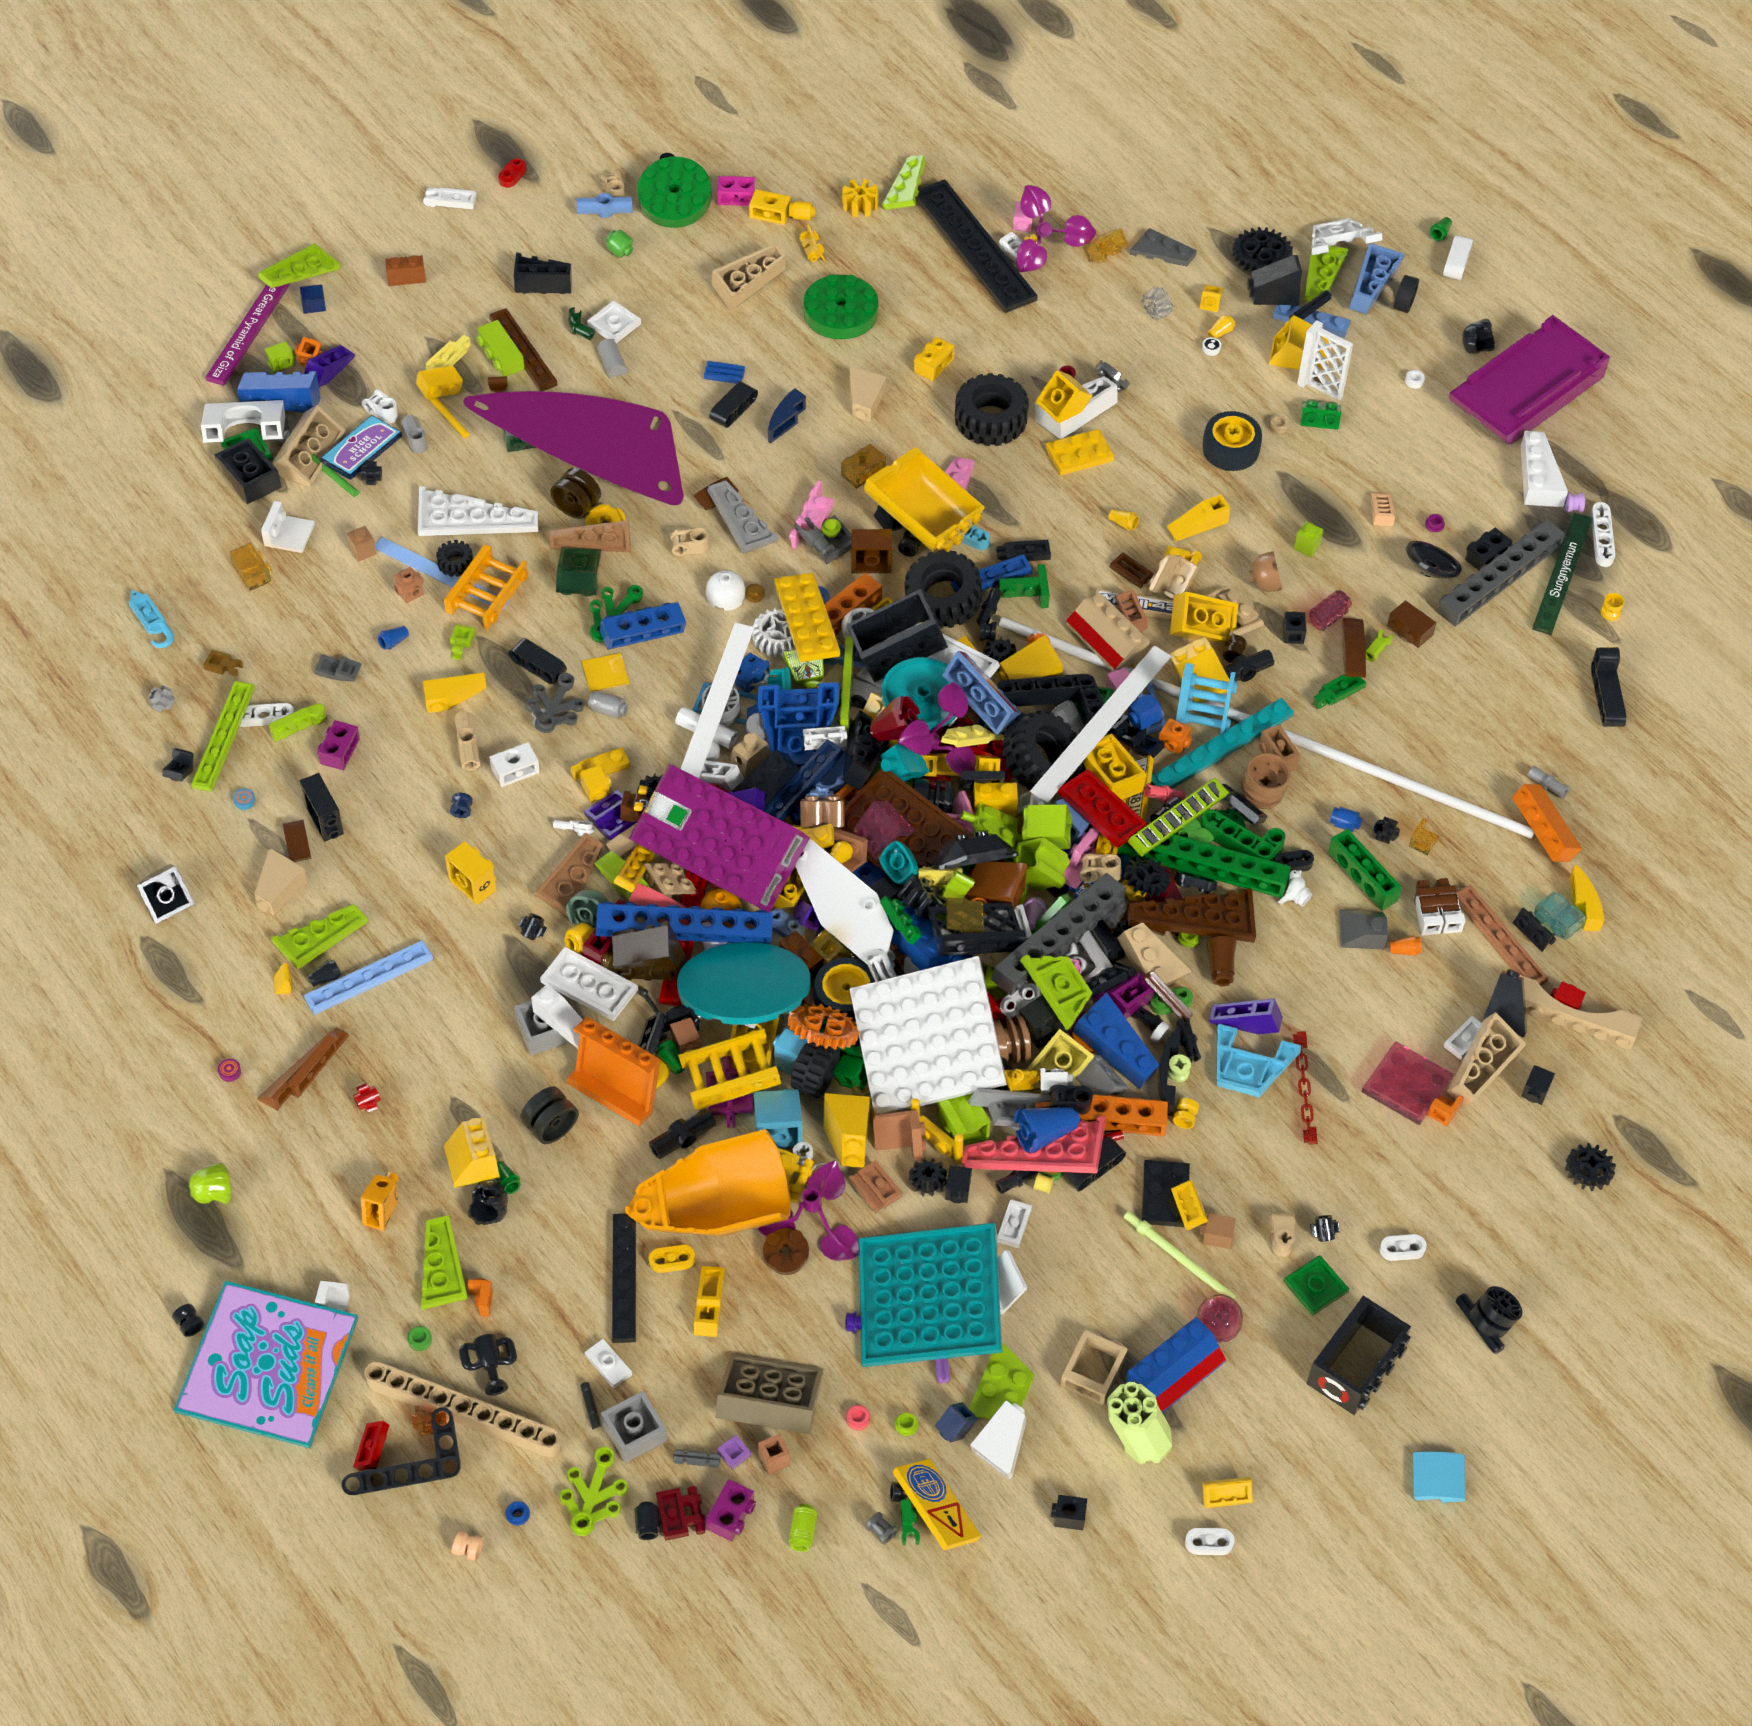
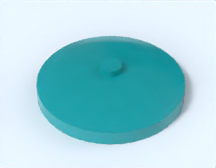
M926 657L911 658L896 664L888 671L882 683L881 698L884 708L900 696H910L919 707L920 714L917 715L918 719H923L929 726V730L934 729L949 714V712H945L941 708L938 701L940 690L950 684L942 676L948 664ZM953 715L943 726L951 723L956 716Z

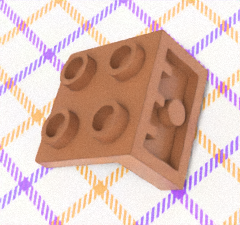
M834 827L835 843L846 841L853 848L851 859L842 864L850 872H853L867 862L868 839ZM833 846L827 847L824 850L830 854Z

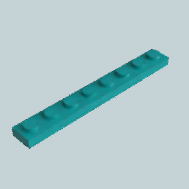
M1281 697L1153 774L1151 785L1160 787L1166 785L1170 789L1177 787L1260 737L1263 730L1277 726L1293 717L1294 711Z

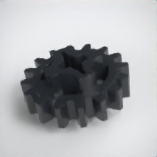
M1136 856L1126 866L1124 879L1129 880L1128 886H1134V892L1139 890L1142 896L1148 893L1149 897H1152L1153 893L1156 896H1160L1161 892L1165 893L1171 882L1169 879L1171 874L1166 872L1167 867L1160 866L1161 861L1156 863L1153 857L1147 860L1146 856H1143L1142 859Z
M1587 1143L1586 1148L1579 1144L1577 1150L1573 1148L1570 1155L1567 1156V1164L1565 1166V1170L1569 1171L1567 1177L1575 1179L1574 1185L1581 1183V1189L1583 1190L1586 1186H1589L1591 1191L1594 1190L1595 1186L1602 1190L1604 1184L1608 1186L1615 1175L1616 1164L1611 1163L1614 1157L1606 1156L1608 1150L1600 1151L1599 1145L1592 1148L1591 1144Z

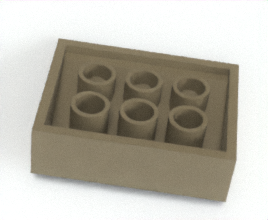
M731 1353L717 1396L715 1418L810 1434L823 1369Z

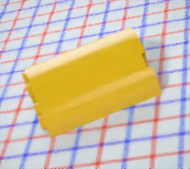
M917 447L896 459L891 466L887 465L869 477L864 486V492L934 553H938L939 550L949 552L952 546L960 545L964 540L963 536L969 529L981 521L983 517L981 513L985 508Z

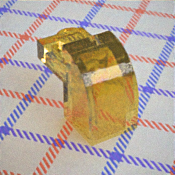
M825 928L810 943L812 948L828 963L831 960L843 957H854Z

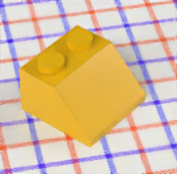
M1056 370L1035 402L1057 423H1061L1081 413L1093 396L1071 375Z

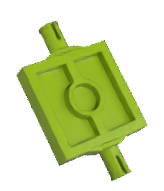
M979 803L975 815L965 810L961 814V819L972 823L974 835L975 831L988 830V833L997 834L1013 848H1015V842L1026 841L1023 840L1022 835L1018 834V819L991 806Z

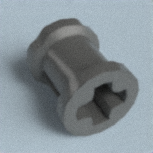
M881 1512L873 1515L865 1526L868 1531L874 1532L881 1539L880 1542L883 1545L888 1543L898 1531L895 1525L891 1526L883 1518Z

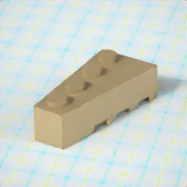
M777 243L713 270L711 285L731 311L785 270L786 255Z
M1496 1012L1483 1020L1447 1091L1455 1101L1459 1095L1464 1097L1461 1104L1462 1108L1475 1101L1526 1046V1043Z

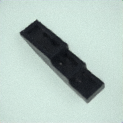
M1124 714L1108 731L1109 734H1115L1117 739L1130 746L1131 751L1144 757L1151 755L1154 759L1165 748L1163 741L1148 736L1146 729L1141 730L1136 725L1131 724L1128 716Z

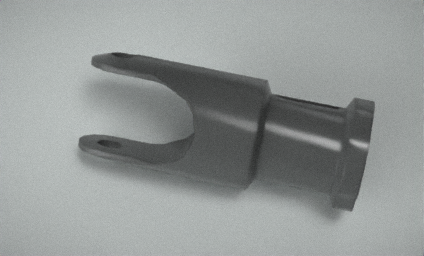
M805 517V521L812 529L811 531H805L798 524H794L795 529L803 539L819 552L821 559L827 558L835 550V546L827 542L824 534L808 517Z

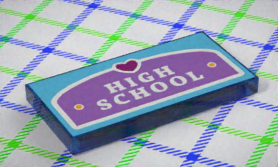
M371 415L320 458L321 463L351 480L361 472L362 465L366 466L367 461H374L402 437V432Z

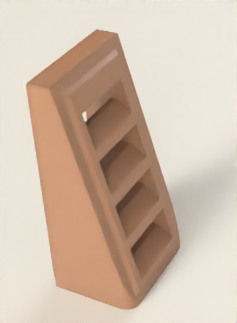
M1134 589L1115 595L1120 612L1139 631L1146 630L1148 628V620ZM1130 599L1133 600V601L1128 602V603H1125V604L1122 603V602L1127 601V600H1130Z

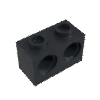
M1495 527L1491 531L1483 533L1480 539L1472 541L1467 546L1465 560L1480 571L1483 565L1491 563L1498 554H1503L1513 541Z

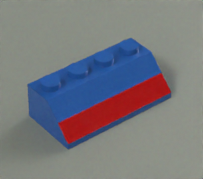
M1195 1317L1127 1371L1125 1384L1128 1382L1142 1384L1156 1396L1157 1405L1163 1413L1224 1364L1226 1358L1213 1333Z

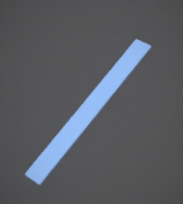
M381 537L375 544L376 550L451 587L461 577V575L456 577L453 574L450 577L448 573L446 575L443 574V571L439 570L438 564L384 537ZM475 583L474 587L498 596L497 593ZM469 595L489 606L492 604L491 602L479 598L475 595Z

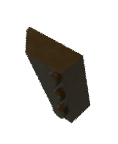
M663 922L660 927L648 925L645 927V930L639 931L633 928L614 932L612 935L614 968L619 976L627 980H677L680 970L686 964L687 957L669 922Z

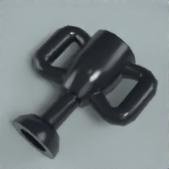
M485 1334L474 1339L473 1343H464L460 1346L459 1356L465 1370L474 1371L482 1367L487 1370L490 1381L485 1387V1394L495 1396L507 1391L508 1385L504 1380L499 1379L496 1368L498 1365H512L516 1362L517 1353L511 1338L502 1337L496 1339V1336L493 1334ZM505 1344L508 1358L500 1357L499 1346ZM468 1350L476 1352L477 1362L471 1363Z

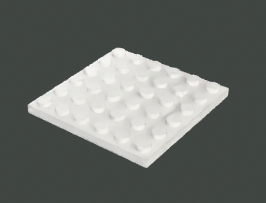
M979 956L850 988L857 1029L860 1031L859 1039L875 1115L911 1109V1100L913 1098L919 1099L920 1106L972 1094L977 1088L992 1089L1007 1085Z

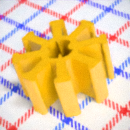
M856 179L850 180V187L844 185L842 188L843 210L847 212V210L852 209L853 217H858L859 210L863 211L865 217L871 215V209L877 211V185L874 184L869 187V180L863 179L862 185L858 186Z

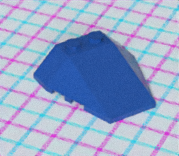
M839 682L819 683L817 689L783 690L779 685L759 686L758 709L762 716L771 753L775 749L787 753L796 765H804L818 749L805 750L803 729L831 726L839 705Z

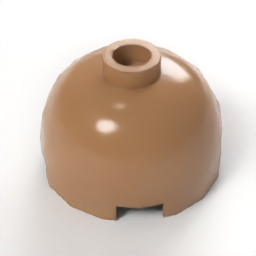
M1274 551L1259 555L1253 562V570L1249 571L1251 582H1256L1257 587L1265 592L1282 590Z

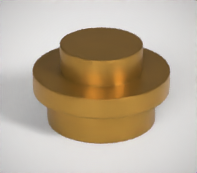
M751 584L746 587L745 596L750 602L758 603L765 596V589L759 584Z

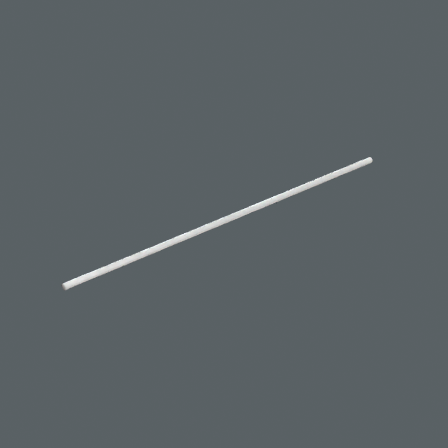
M1002 617L999 623L1000 627L1025 637H1029L1031 634L1035 635L1037 632L1043 633L1005 617ZM1045 634L1050 639V644L1053 648L1112 671L1095 653ZM1126 667L1129 674L1134 670L1133 668ZM1155 677L1148 683L1153 684L1155 689L1178 698L1180 697L1181 688ZM1211 700L1203 702V704L1225 707V705ZM1229 707L1228 718L1241 722L1250 717L1248 714ZM1284 729L1295 745L1530 839L1534 836V832L1529 826Z

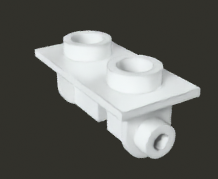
M845 726L803 729L805 750L819 749L827 739L840 747H847V731H845Z

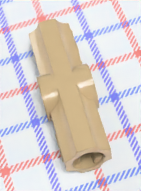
M459 711L454 717L462 769L475 771L476 768L480 767L473 714L467 711Z

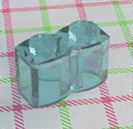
M1555 891L1539 902L1534 911L1535 917L1542 924L1549 926L1557 937H1561L1564 940H1567L1582 928L1586 919L1585 915L1578 908L1570 905L1562 895Z

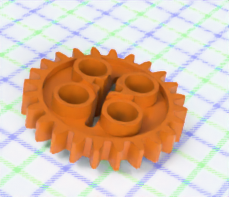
M804 1003L803 1006H798L789 1013L787 1023L790 1026L789 1030L794 1031V1035H800V1039H807V1043L814 1042L817 1047L823 1045L827 1049L828 1046H831L835 1050L837 1046L841 1049H844L845 1046L850 1048L851 1044L855 1045L860 1033L856 1022L853 1021V1017H847V1013H839V1009L832 1010L831 1006L825 1008L822 1004L816 1006L814 1003H811V1006ZM827 1019L824 1033H820L823 1020Z

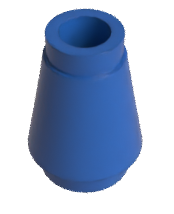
M405 626L381 631L377 636V640L382 649L391 650L408 637L409 632Z

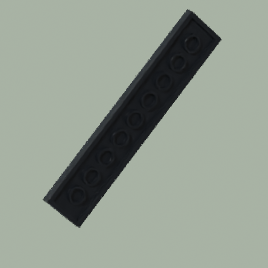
M945 179L918 189L919 193L915 197L916 201L1004 313L1037 301L1038 295Z

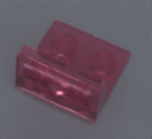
M873 801L851 833L868 839L867 852L876 861H879L878 858H880L888 844L895 841L898 836H911L915 829L889 802Z

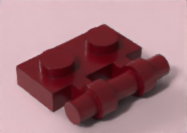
M696 1486L688 1487V1495L681 1496L680 1488L656 1492L665 1541L689 1536L688 1527L690 1526L695 1527L697 1535H702L706 1532L704 1526L706 1518L702 1514L700 1506L702 1499L701 1495L697 1492ZM684 1507H691V1516H685Z

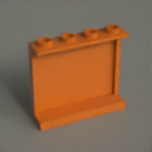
M586 1016L573 1029L574 1032L580 1035L576 1069L567 1077L566 1084L640 1127L653 1112L661 1059Z

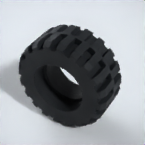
M988 373L984 376L983 374L977 375L976 378L972 377L967 380V383H963L957 391L954 415L955 424L961 434H965L964 436L968 440L972 439L976 444L983 443L985 446H1001L1002 443L1008 444L1012 442V439H1017L1026 428L1029 398L1026 391L1022 389V386L1018 382L1015 383L1014 379L1010 377L1006 378L1002 374L993 375V373ZM985 406H995L1005 411L1000 413H986L979 410V408Z
M939 550L938 553L932 551L927 553L928 556L926 557L921 556L917 559L918 562H914L910 566V571L906 573V581L904 582L906 596L921 589L940 629L946 626L953 628L956 624H964L966 619L970 620L974 616V612L979 610L983 598L980 572L971 559L967 560L966 555L962 553L958 555L956 551L952 550L949 552ZM941 581H954L961 586L955 594L948 597L938 598L926 593L932 585Z
M1038 710L1027 714L1009 727L1004 735L1002 754L1003 758L1006 759L1005 765L1010 769L1012 777L1016 778L1021 786H1026V789L1031 791L1078 736L1076 732L1072 731V726L1069 723H1065L1062 717L1054 716L1052 712ZM1036 743L1044 749L1049 761L1041 755ZM1083 762L1077 767V769L1072 773V775L1066 780L1065 783L1069 782L1070 780L1079 775V772L1082 769Z

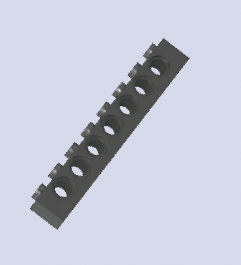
M1546 520L1541 525H1536L1532 532L1528 535L1524 534L1516 544H1511L1503 554H1498L1491 563L1483 565L1475 575L1471 574L1463 584H1458L1450 594L1442 596L1439 601L1438 614L1456 627L1560 548L1565 533L1549 520Z
M1108 873L1104 874L994 967L991 980L1010 996L1017 990H1023L1032 977L1020 961L1021 958L1025 955H1030V958H1041L1042 956L1056 958L1060 954L1064 955L1072 943H1078L1085 932L1092 931L1099 920H1105L1112 909L1115 907L1119 908L1123 904L1126 887Z

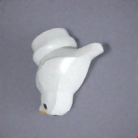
M1293 870L1289 873L1286 893L1278 901L1280 905L1287 901H1294L1295 904L1303 907L1311 899L1313 894L1306 887V883L1301 877V870Z

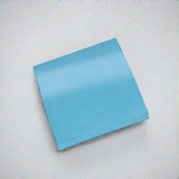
M1413 1452L1414 1498L1416 1501L1440 1499L1442 1503L1466 1501L1465 1456L1463 1454Z

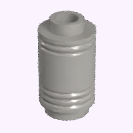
M600 691L593 692L590 695L588 706L592 711L619 719L625 716L628 711V704L624 698Z

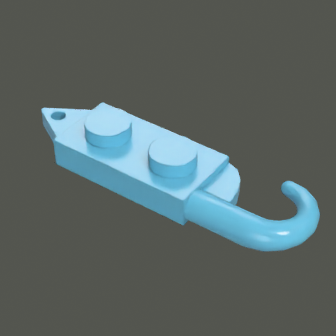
M131 590L129 606L147 633L159 634L163 632L167 637L162 643L152 640L151 644L157 648L170 646L174 641V634L147 593L142 594Z

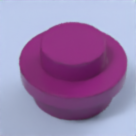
M1432 514L1425 521V527L1431 532H1441L1444 529L1445 522L1439 514Z

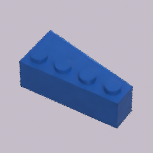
M1107 992L1078 1020L1073 1030L1075 1034L1139 1090L1154 1075L1159 1066V1063Z

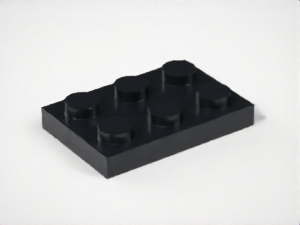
M1144 1160L1142 1221L1145 1220L1150 1225L1185 1227L1171 1188L1189 1181L1190 1163Z

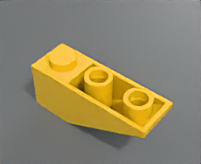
M1222 494L1200 502L1169 524L1167 529L1176 542L1227 524L1231 507Z

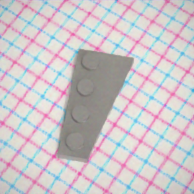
M727 481L708 486V493L742 553L778 542L779 537L767 528L768 525L763 520L760 521L754 514L755 511L742 501V497Z

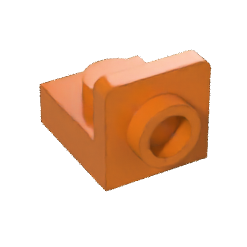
M483 1278L468 1280L469 1293L476 1295L475 1307L479 1308L480 1316L490 1317L493 1298L491 1281Z

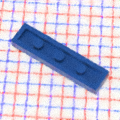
M1023 554L979 569L982 590L999 585V579L1020 578L1032 574V568L1025 555ZM950 581V584L954 592L956 593L961 588V586L954 581Z

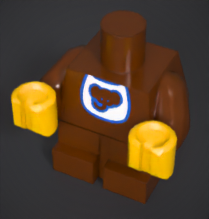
M640 786L638 794L624 791L620 820L629 822L639 820L649 802V798L646 796L647 786Z

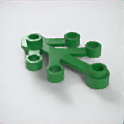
M638 585L630 586L626 597L614 609L612 600L614 590L611 587H604L601 597L604 599L607 616L622 615L631 603L640 602L643 597L642 588ZM592 600L589 610L592 612L594 625L590 628V636L594 641L600 643L604 642L601 633L597 631L600 629L602 620L600 614L602 603L599 600Z

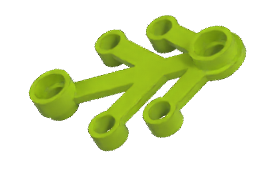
M601 1447L595 1452L597 1467L589 1489L578 1467H572L567 1472L568 1481L575 1485L584 1501L582 1511L574 1501V1493L571 1489H563L560 1492V1502L567 1506L572 1515L570 1522L571 1530L578 1536L589 1535L594 1530L595 1523L607 1517L615 1518L621 1513V1507L617 1501H610L605 1508L592 1513L595 1505L614 1495L623 1496L628 1492V1484L624 1479H618L613 1485L599 1491L607 1468L611 1467L615 1460L614 1452L609 1447ZM607 1457L609 1461L602 1462L601 1459ZM572 1473L579 1474L577 1478H572L570 1475ZM618 1485L625 1486L623 1490H618L616 1487ZM569 1494L571 1495V1498L569 1500L563 1499V1496ZM613 1506L618 1508L615 1512H611L609 1509ZM582 1522L587 1524L584 1528H580L578 1525Z

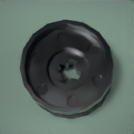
M915 779L914 789L945 813L952 814L954 793L951 781H946L945 790H940L941 780L937 781L935 789H931L929 779Z

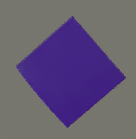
M617 789L583 811L588 820L593 822V825L608 840H612L638 822L620 820L621 802L624 794Z

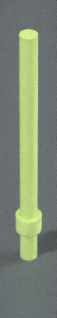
M1130 1211L1124 1215V1219L1136 1227V1231L1143 1237L1147 1236L1227 1301L1232 1303L1235 1300L1236 1295L1154 1231L1152 1225L1147 1221L1140 1220Z

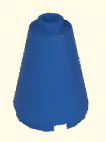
M1072 1107L1019 1109L1015 1112L1014 1124L1019 1123L1020 1129L1016 1131L1017 1138L1025 1152L1030 1151L1029 1153H1034L1077 1129L1080 1123L1079 1113L1076 1110L1074 1111Z

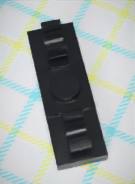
M662 1011L646 1019L637 1045L651 1054L658 1048L660 1042L667 1038L663 1033L670 1029L664 1023L666 1015Z

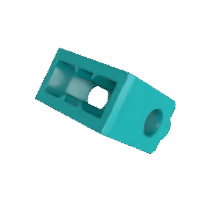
M899 743L881 754L882 770L885 772L891 771L904 782H914L916 778L920 779L930 772L922 755L914 753Z

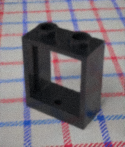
M320 773L299 780L304 805L323 841L325 842L343 835L339 808Z

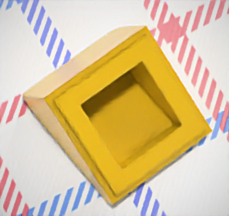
M283 963L274 975L275 994L291 993L292 991L291 973L287 963Z

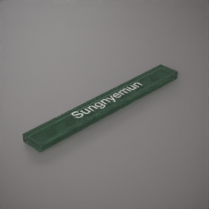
M1576 512L1573 513L1532 630L1552 636L1588 534L1592 517Z

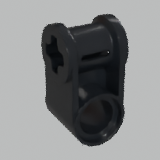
M1057 1084L1049 1088V1094L1051 1095L1049 1108L1058 1106L1072 1107L1080 1115L1090 1111L1093 1092L1087 1086Z

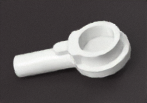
M554 820L553 828L571 829L577 832L579 836H583L585 833L590 835V833L595 831L593 822L570 820V822Z

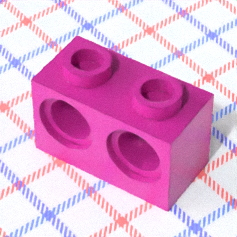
M718 176V205L749 206L755 192V177Z

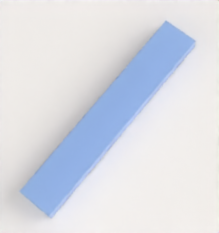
M421 940L305 994V1001L312 1013L316 1015L432 961L433 956L425 942Z

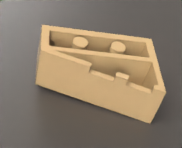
M1144 923L1124 931L1117 938L1136 972L1142 973L1144 976L1146 973L1154 971L1169 986L1184 979L1192 972Z

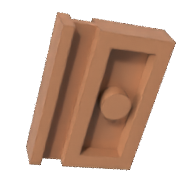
M876 1160L857 1171V1174L849 1176L851 1185L875 1214L880 1209L886 1208L902 1197L903 1192Z

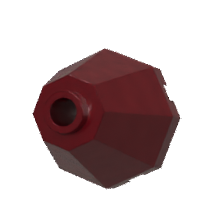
M900 696L894 699L871 721V735L878 741L899 740L904 729L911 722L919 720L917 716L920 714L919 707L910 696Z

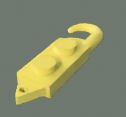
M980 725L947 729L941 742L953 744L958 748L1002 740L1004 735L999 734L997 736L994 732L992 733Z

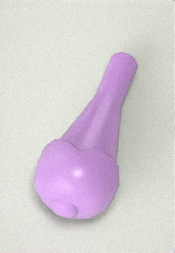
M1035 896L1026 899L1023 903L1030 930L1035 929L1036 922L1047 910L1043 899Z

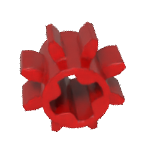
M366 1083L356 1087L358 1092L353 1095V1098L359 1110L365 1108L369 1113L377 1109L376 1103L381 1101L376 1087H369Z

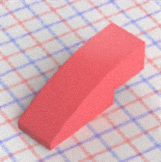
M639 883L628 900L629 903H634L637 906L656 904L659 907L677 905L680 908H686L664 894ZM663 918L657 920L660 924L668 922ZM687 920L679 921L682 925L690 924Z

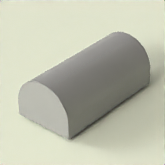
M613 339L601 341L598 345V353L608 377L626 374L627 368L616 342Z

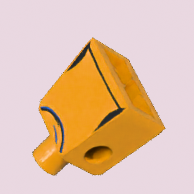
M388 1172L385 1176L375 1175L362 1194L363 1225L382 1231L385 1230L398 1202L397 1182L399 1177L395 1173Z

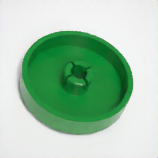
M673 156L657 160L644 170L638 181L637 192L641 210L649 220L663 227L680 228L691 225L707 212L711 203L712 192L708 174L701 165L688 158Z
M830 274L815 281L805 292L803 299L804 319L813 331L824 337L842 340L861 336L875 325L878 318L879 301L876 291L869 283L854 275Z

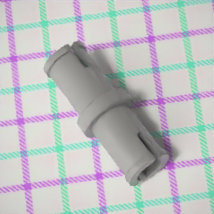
M1533 766L1528 773V777L1541 784L1543 789H1549L1562 799L1570 790L1568 786L1556 780L1554 775H1548L1536 766Z

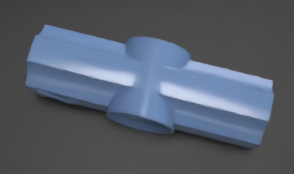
M601 193L596 198H577V214H597L599 217L608 218L613 213H633L632 197H612L608 193Z

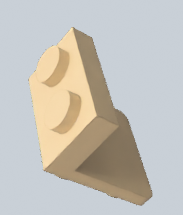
M1167 554L1166 557L1164 556L1160 560L1158 565L1160 568L1157 574L1151 578L1149 590L1151 592L1163 593L1174 599V595L1187 592L1199 566L1180 555Z

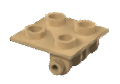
M675 863L644 864L647 869L645 871V878L655 891L669 898L673 894L696 893L694 891L696 888L692 882L685 878L686 873L683 868Z

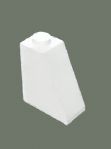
M1005 1401L970 1446L972 1452L1010 1480L1013 1477L1027 1421L1022 1407L1016 1403L1011 1405L1008 1401Z

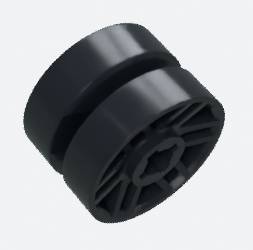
M1498 1286L1489 1287L1470 1309V1316L1474 1324L1483 1333L1493 1338L1503 1337L1522 1317L1523 1313L1516 1297L1506 1289Z

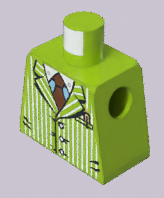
M796 650L784 652V662L786 667L790 668V677L795 688L805 687L810 681L821 682L823 680V659L799 662Z

